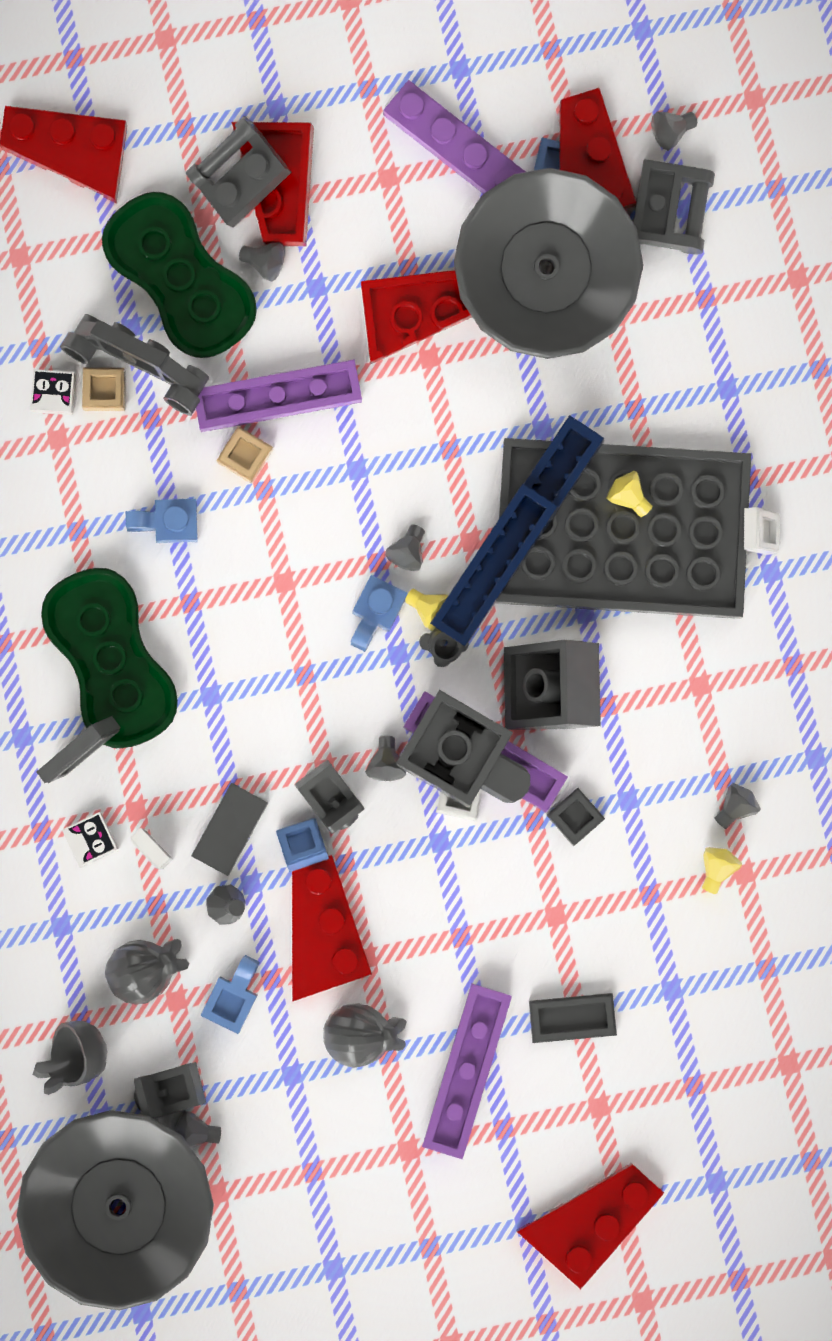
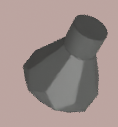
M657 111L651 120L655 140L660 147L667 151L677 145L687 130L697 127L698 124L693 112L680 116Z
M280 242L258 248L244 245L240 249L239 260L251 264L264 279L270 282L277 279L283 268L285 251L284 246Z
M411 524L406 535L386 549L385 556L399 568L419 571L423 563L420 542L425 534V530L418 525Z
M388 735L379 737L378 751L365 771L369 778L378 781H395L406 776V771L396 766L399 756L395 751V737Z
M732 782L727 789L723 809L714 819L724 829H727L735 820L756 815L760 812L761 808L751 790Z
M231 884L216 886L206 899L208 916L219 925L235 923L242 917L245 910L246 902L243 893Z
M186 1110L180 1115L174 1129L175 1132L183 1136L191 1148L205 1142L219 1144L221 1139V1127L207 1125L194 1113Z

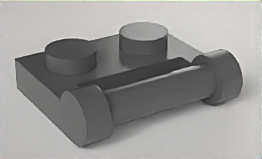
M243 116L235 124L236 129L199 165L194 163L185 172L190 181L199 188L226 225L233 228L291 173V170L266 138L246 116ZM249 141L253 148L214 184L210 177Z
M644 159L633 220L638 231L640 244L675 249L693 255L702 254L705 240L701 238L708 190L714 185L715 173L703 168ZM682 182L693 186L685 234L674 233Z

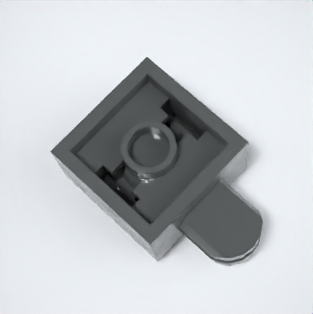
M440 689L396 762V766L467 808L471 806L480 789L502 802L515 803L525 796L530 787V774L527 769L502 754L513 732Z

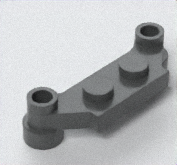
M89 314L83 316L74 332H68L60 345V348L67 355L83 364H88L98 349L168 383L171 386L163 397L164 401L175 410L188 416H192L200 403L198 396L209 380V376L199 368L192 365L184 368L169 356L170 351L159 342L149 339L145 343L135 338V334L126 326L114 322L111 326Z

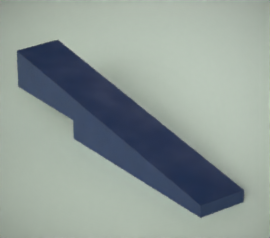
M568 416L430 624L463 646H467L604 443L603 436L572 416Z

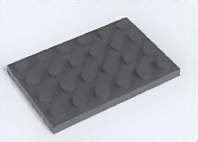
M504 438L499 518L521 485L525 483L552 441ZM602 444L495 604L742 619L744 613L747 550H744V508H749L751 453ZM632 471H637L643 495L653 506L643 517H640L632 508L611 503L606 499L607 493L614 481Z

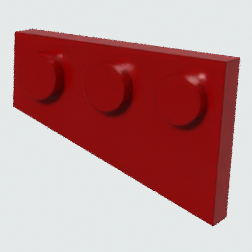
M600 88L561 99L559 104V170L589 177L615 195L624 209L635 207L637 202Z
M5 106L0 137V147L3 151L44 170L48 169L69 179L70 182L82 188L86 187L117 204L128 127L126 120Z
M232 122L233 130L236 129L235 124L237 122ZM252 122L291 170V173L254 208L263 242L265 245L280 242L283 246L306 247L314 127L311 122ZM249 141L240 148L241 158L253 148Z
M455 270L361 281L370 365L472 318L460 299Z
M329 855L327 860L292 871V1002L372 975L332 855Z
M632 1163L587 1188L588 1190L566 1203L551 1209L550 1212L516 1230L518 1234L580 1290L664 1194L657 1185Z

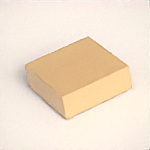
M83 368L82 409L84 411H125V369Z
M237 426L216 461L252 484L274 449L271 445Z

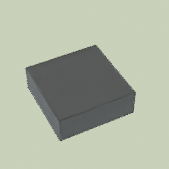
M579 788L575 789L546 815L573 847L605 820L604 816Z

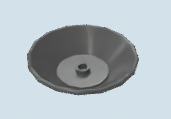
M553 168L513 174L484 193L461 225L454 258L460 299L480 330L512 352L545 359L583 353L613 334L636 302L644 266L637 228L618 198L585 175ZM547 260L553 264L554 270L551 274H543L539 270V263L541 261Z
M109 1110L74 1119L42 1143L22 1176L16 1216L25 1254L49 1286L80 1305L120 1311L155 1302L189 1277L208 1244L214 1203L205 1166L182 1135L151 1116ZM121 1199L124 1201L126 1211L123 1214H116L112 1211L111 1203L113 1200Z

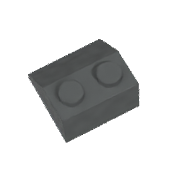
M558 640L504 647L505 728L508 730H541L601 726L599 643Z

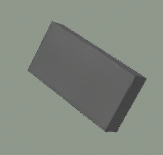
M113 716L92 724L36 771L44 784H49L68 775L117 734L121 727Z
M231 783L191 857L229 876L264 813L268 802Z
M613 993L528 1001L532 1043L617 1036Z

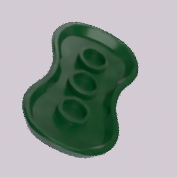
M164 192L144 193L124 204L107 221L102 234V247L106 259L119 274L142 287L153 299L158 308L164 330L169 340L177 349L195 358L214 357L230 349L248 333L256 319L257 313L256 300L251 288L239 275L225 268L209 255L200 241L190 211L180 200Z
M107 568L83 570L64 578L54 585L46 594L42 603V624L49 640L68 659L77 675L80 688V710L85 727L88 728L96 722L113 716L121 728L117 734L103 744L111 748L137 746L161 734L173 722L177 713V692L170 676L150 656L144 646L139 631L137 598L131 585L116 571Z

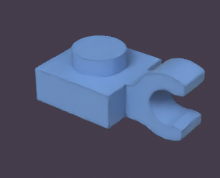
M196 499L155 500V512L125 511L127 532L156 531V543L198 542Z
M371 575L352 611V614L362 618L351 639L350 645L366 652L378 627L390 632L408 593Z
M245 955L241 959L231 981L220 976L200 1016L239 1034L258 994L247 990L260 962Z

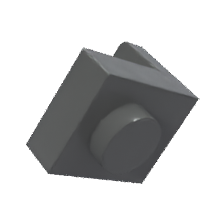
M328 760L294 784L331 834L337 830L350 827L365 809Z
M196 1062L134 1078V1099L142 1115L156 1118L206 1104Z

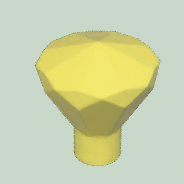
M632 471L617 478L606 496V499L611 503L632 508L640 517L645 516L653 507L643 495L637 471Z
M413 588L408 592L405 603L414 607L424 626L433 631L436 627L430 623L449 595H424Z
M706 847L703 854L706 878L702 889L712 894H717L721 883L738 871L742 866V862L727 849Z

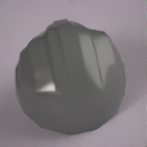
M174 939L168 941L162 947L153 942L135 940L129 941L114 950L105 968V978L114 996L126 1003L137 1005L148 1003L161 995L170 984L172 975L189 967L190 963L187 959H177L176 957L182 947L181 940Z
M360 1003L347 1004L329 1015L323 1027V1042L329 1055L341 1065L352 1068L362 1067L377 1061L386 1051L404 1050L406 1043L404 1040L397 1038V1034L405 1029L407 1021L404 1018L396 1017L386 1020L380 1012L371 1006Z
M86 1021L61 1023L57 1027L52 1039L51 1060L37 1062L32 1074L37 1078L50 1077L44 1083L43 1094L50 1095L57 1092L63 1086H78L98 1077L106 1067L107 1044L100 1031Z

